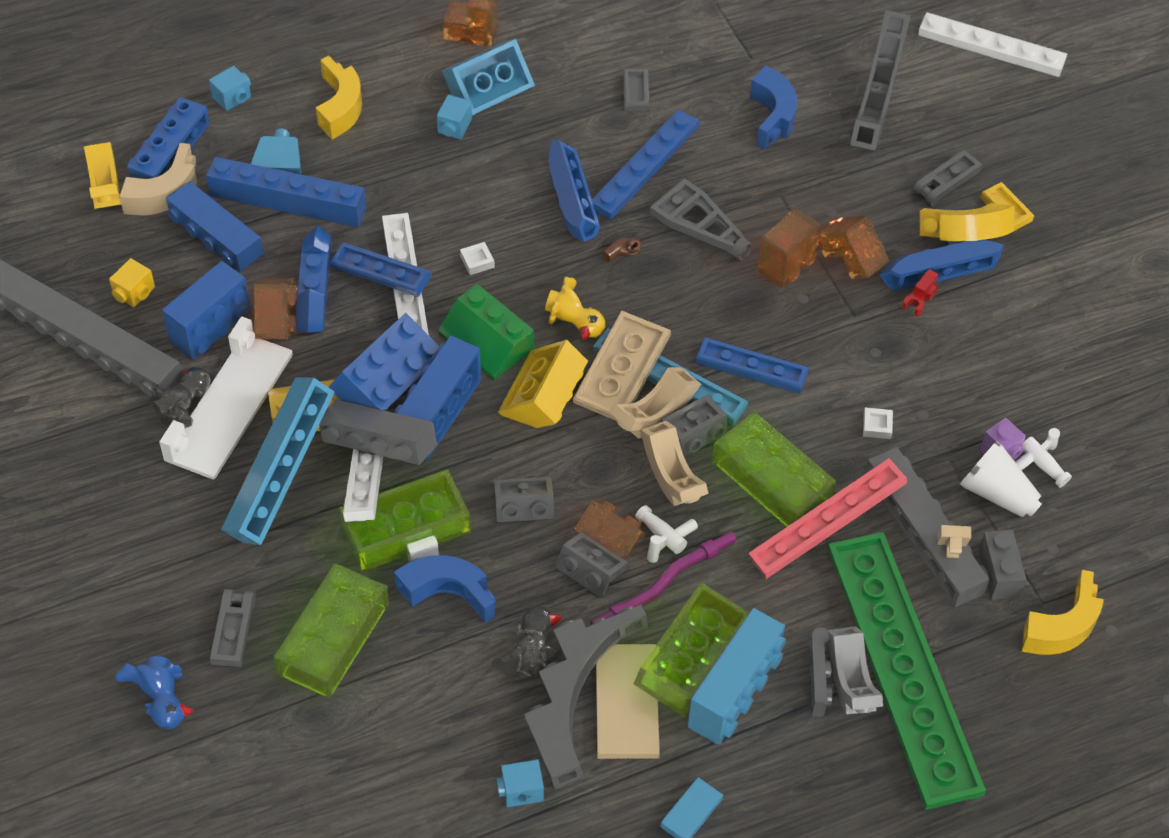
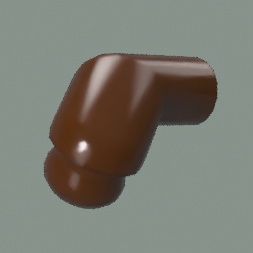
M622 237L604 249L601 255L607 262L612 261L618 255L633 256L640 251L641 243L636 238Z

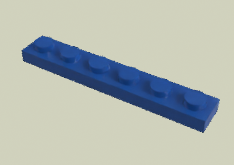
M678 109L592 199L595 211L612 220L699 127V120Z

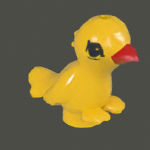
M565 277L561 291L551 290L545 306V311L551 312L548 324L552 325L557 318L561 321L573 323L580 331L582 339L600 336L605 329L603 315L591 307L583 308L578 296L573 291L577 284L576 280Z

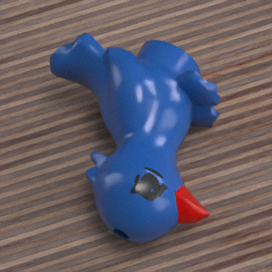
M149 657L146 660V665H138L137 667L126 663L115 675V679L118 682H134L138 684L143 692L153 699V703L145 704V707L148 708L146 713L151 716L160 728L173 729L180 724L184 717L194 711V709L182 704L175 697V681L181 679L183 675L181 673L182 668H180V665L171 664V661L165 657Z

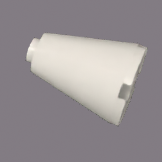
M998 441L992 445L960 483L965 489L1022 518L1026 513L1031 517L1042 505L1038 501L1041 497L1039 492Z

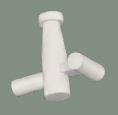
M1052 428L1049 430L1047 440L1042 445L1032 436L1026 439L1022 446L1025 454L1016 460L1015 463L1023 470L1034 462L1040 469L1055 479V484L1061 488L1072 476L1068 472H1064L1055 459L1047 452L1048 449L1054 450L1057 447L1060 431Z
M645 505L637 511L635 518L639 522H644L654 534L650 539L647 560L651 563L657 562L660 550L665 546L670 548L675 554L682 552L687 545V541L683 537L698 528L696 521L690 519L676 529H673L662 519L651 513L652 510Z

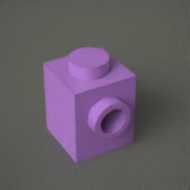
M1004 418L985 432L980 451L985 455L992 445L998 441L1012 459L1015 460L1023 452L1022 446L1026 436L1007 418Z

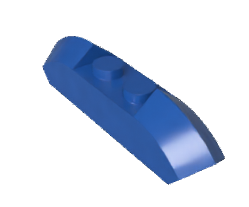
M552 139L549 150V169L551 181L559 199L558 204L562 210L563 221L573 237L585 242L597 236L600 225L577 150L560 140Z
M319 225L304 236L302 244L296 308V331L321 332L325 329L332 242L331 235Z
M975 240L963 241L958 244L953 243L936 249H926L919 253H910L895 259L882 270L880 276L888 288L899 291L915 287L929 269L938 274L937 282L990 270L996 267L1005 246L993 241Z

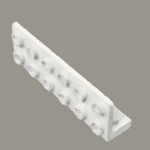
M242 316L228 336L231 354L185 425L173 420L160 440L164 461L210 479L217 477L268 396V390L273 388L293 356L292 350L255 337L251 320Z

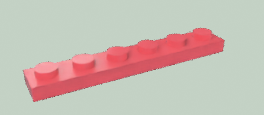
M888 458L749 552V558L766 579L906 485L907 478Z

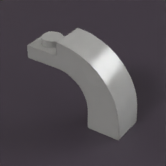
M857 627L828 630L830 633L828 647L832 674L839 701L846 715L876 711V707H883L882 694L873 686L868 673L863 632Z

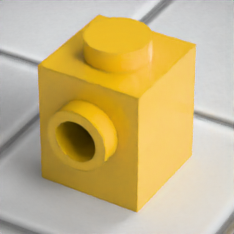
M131 258L109 278L114 298L121 303H127L133 308L141 300L146 299L155 288L152 271Z

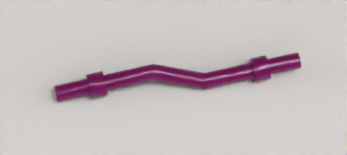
M730 531L714 541L709 539L700 544L699 549L671 563L650 589L623 604L618 602L609 607L608 612L591 620L590 624L598 619L613 617L627 607L643 606L658 598L679 572L705 558L707 560L719 554V550L736 542L734 533Z

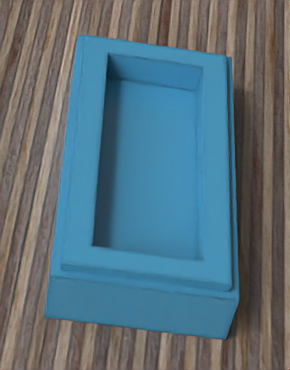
M698 777L663 819L660 827L675 838H692L723 800V794Z

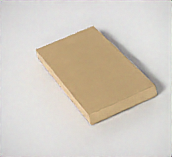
M621 311L574 395L573 403L618 421L611 414V411L616 404H631L635 402L670 338L671 330Z
M615 644L596 663L597 759H659L656 644Z

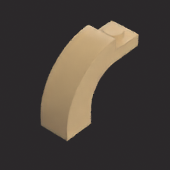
M179 144L173 165L163 175L152 179L126 177L120 194L124 214L153 215L168 211L167 197L188 182H192L196 186L195 155H192L190 144Z
M669 367L658 384L647 396L635 403L616 404L611 414L618 420L617 423L620 427L631 431L638 439L642 438L640 429L661 423V419L685 407L701 383L682 367Z
M664 421L640 429L653 473L665 496L674 506L682 503L696 502L701 496L708 494L706 483L692 473L685 461L675 426Z

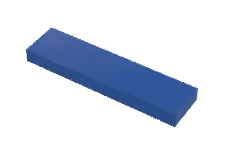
M345 242L342 243L330 261L331 266L335 269L419 297L432 276L429 270Z
M704 337L696 357V364L801 394L809 367L706 337Z

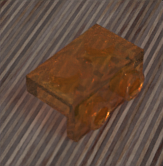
M592 500L575 530L579 533L583 532L625 560L638 537L643 538L646 532L640 529L642 523L629 515L624 519L616 513L618 508L606 500H603L602 504Z

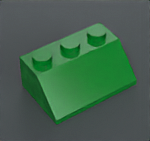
M478 284L457 298L438 330V333L446 340L453 336L480 348L481 369L494 380L528 355L531 350H534V330Z

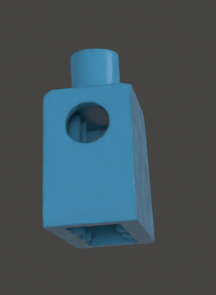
M286 129L275 130L274 136L261 137L251 164L302 175L298 139L289 137L290 133Z

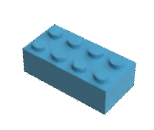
M755 608L752 609L692 697L688 728L720 745L725 736L728 738L732 736L738 725L736 719L740 713L745 715L753 702L752 695L756 690L760 692L768 680V675L766 674L770 668L776 669L783 657L781 650L786 642V638L783 637L784 624Z

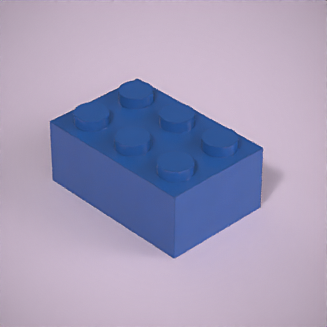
M223 261L162 309L170 344L191 360H194L199 354L206 352L211 344L228 333L229 329L239 321L241 316L246 318L251 312L245 277Z

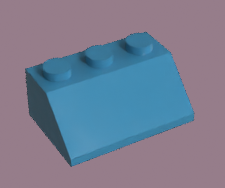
M516 39L504 41L442 70L451 94L455 97L472 101V115L535 86Z

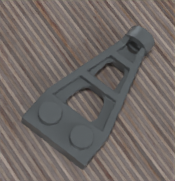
M683 179L650 207V214L668 227L726 250L740 261L746 259L753 248V243L744 238L740 230L709 196L686 179ZM694 206H699L707 214L699 223L685 220L682 216ZM714 222H718L726 231L717 236L706 231V229Z

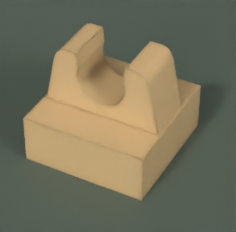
M941 525L937 532V545H946V558H959L962 546H967L971 539V527Z

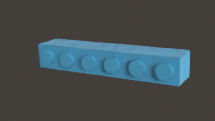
M295 377L221 528L222 531L242 543L262 544L335 393L333 390L315 378Z

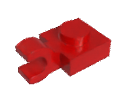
M930 269L915 285L912 294L904 299L903 310L913 305L916 306L914 316L918 317L922 314L924 302L927 299L932 300L937 293L938 286H936L938 274Z

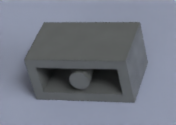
M1013 530L984 532L978 551L982 566L989 575L987 586L991 600L1020 598L1026 582V576Z

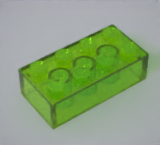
M755 411L714 443L712 462L787 527L834 496L837 481Z
M448 469L379 493L374 520L345 522L344 506L339 508L341 526L362 572L408 556L407 545L409 543L429 536H435L437 543L441 544L471 533L470 514Z
M334 563L275 654L274 661L277 674L330 698L389 604L387 586Z
M701 582L642 664L633 684L685 717L690 710L692 697L750 613Z

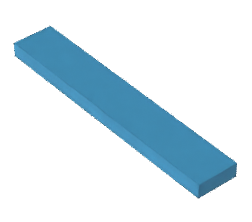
M607 328L594 344L593 352L598 354L611 329ZM660 355L647 380L657 385L669 367L682 366ZM682 367L701 383L689 403H693L708 395L727 414V423L734 426L747 408L748 401Z

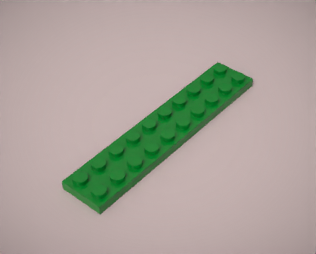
M884 532L829 543L827 551L855 625L864 634L865 652L925 810L984 796L986 789Z

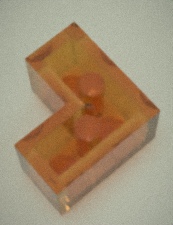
M469 0L468 3L450 1L443 20L444 39L492 46L498 28V0Z
M867 215L834 218L813 234L824 257L841 256L852 279L869 278L889 262L885 248L880 243L874 231V226Z
M261 278L254 284L255 339H288L291 336V332H295L296 318L295 315H291V308L295 305V301H297L298 285H294V278Z

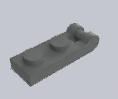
M963 150L917 181L913 186V191L918 196H924L926 198L925 201L933 207L941 198L981 172L983 164ZM933 185L935 189L931 190L929 187Z
M224 589L210 655L211 665L242 666L252 609L255 605V591L235 593L233 589ZM233 605H242V607L237 608L233 607Z
M822 627L814 629L809 646L811 712L813 717H824L826 706H831L832 688L826 687V678H830L831 663L830 660H825L830 633Z

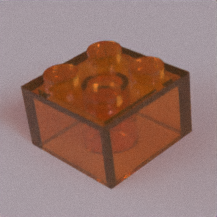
M794 208L762 238L757 272L781 288L789 281H795L801 270L805 266L809 267L812 265L817 257L816 246L820 240V236H818L820 223Z

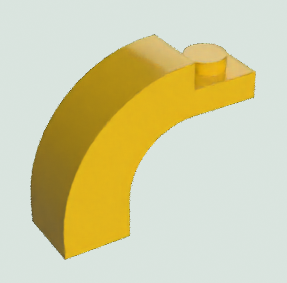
M327 56L320 60L322 78L337 93L333 98L316 107L318 126L333 140L355 124L361 113L362 97L360 80L355 69L352 66L343 69L340 63H335L330 56Z
M111 142L84 146L91 183L89 190L95 209L121 204L120 188Z
M988 204L972 210L928 208L920 210V236L938 237L943 241H975L1001 237L1014 231V205Z
M1081 571L1076 583L1074 608L1069 612L1061 615L1029 612L1024 625L1022 652L1040 655L1059 654L1077 647L1090 635L1100 615L1104 600L1096 598L1098 585L1093 584L1094 572Z

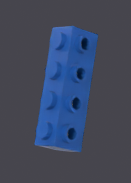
M180 97L168 109L164 119L155 126L154 132L148 140L142 143L141 149L135 157L129 160L127 165L129 177L152 179L166 173L173 165L179 144H190L192 148L209 126L207 106Z

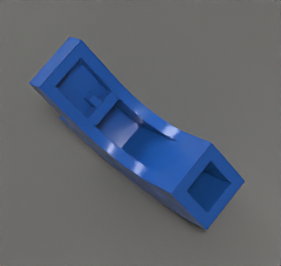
M765 65L753 78L750 98L762 103L772 112L758 129L757 146L766 149L771 142H776L780 135L786 139L790 136L794 127L797 109V96L791 83L779 72Z
M445 555L427 556L411 561L394 571L395 587L412 607L433 594L453 593L465 599L485 623L495 617L496 600L487 589L486 574L466 560Z

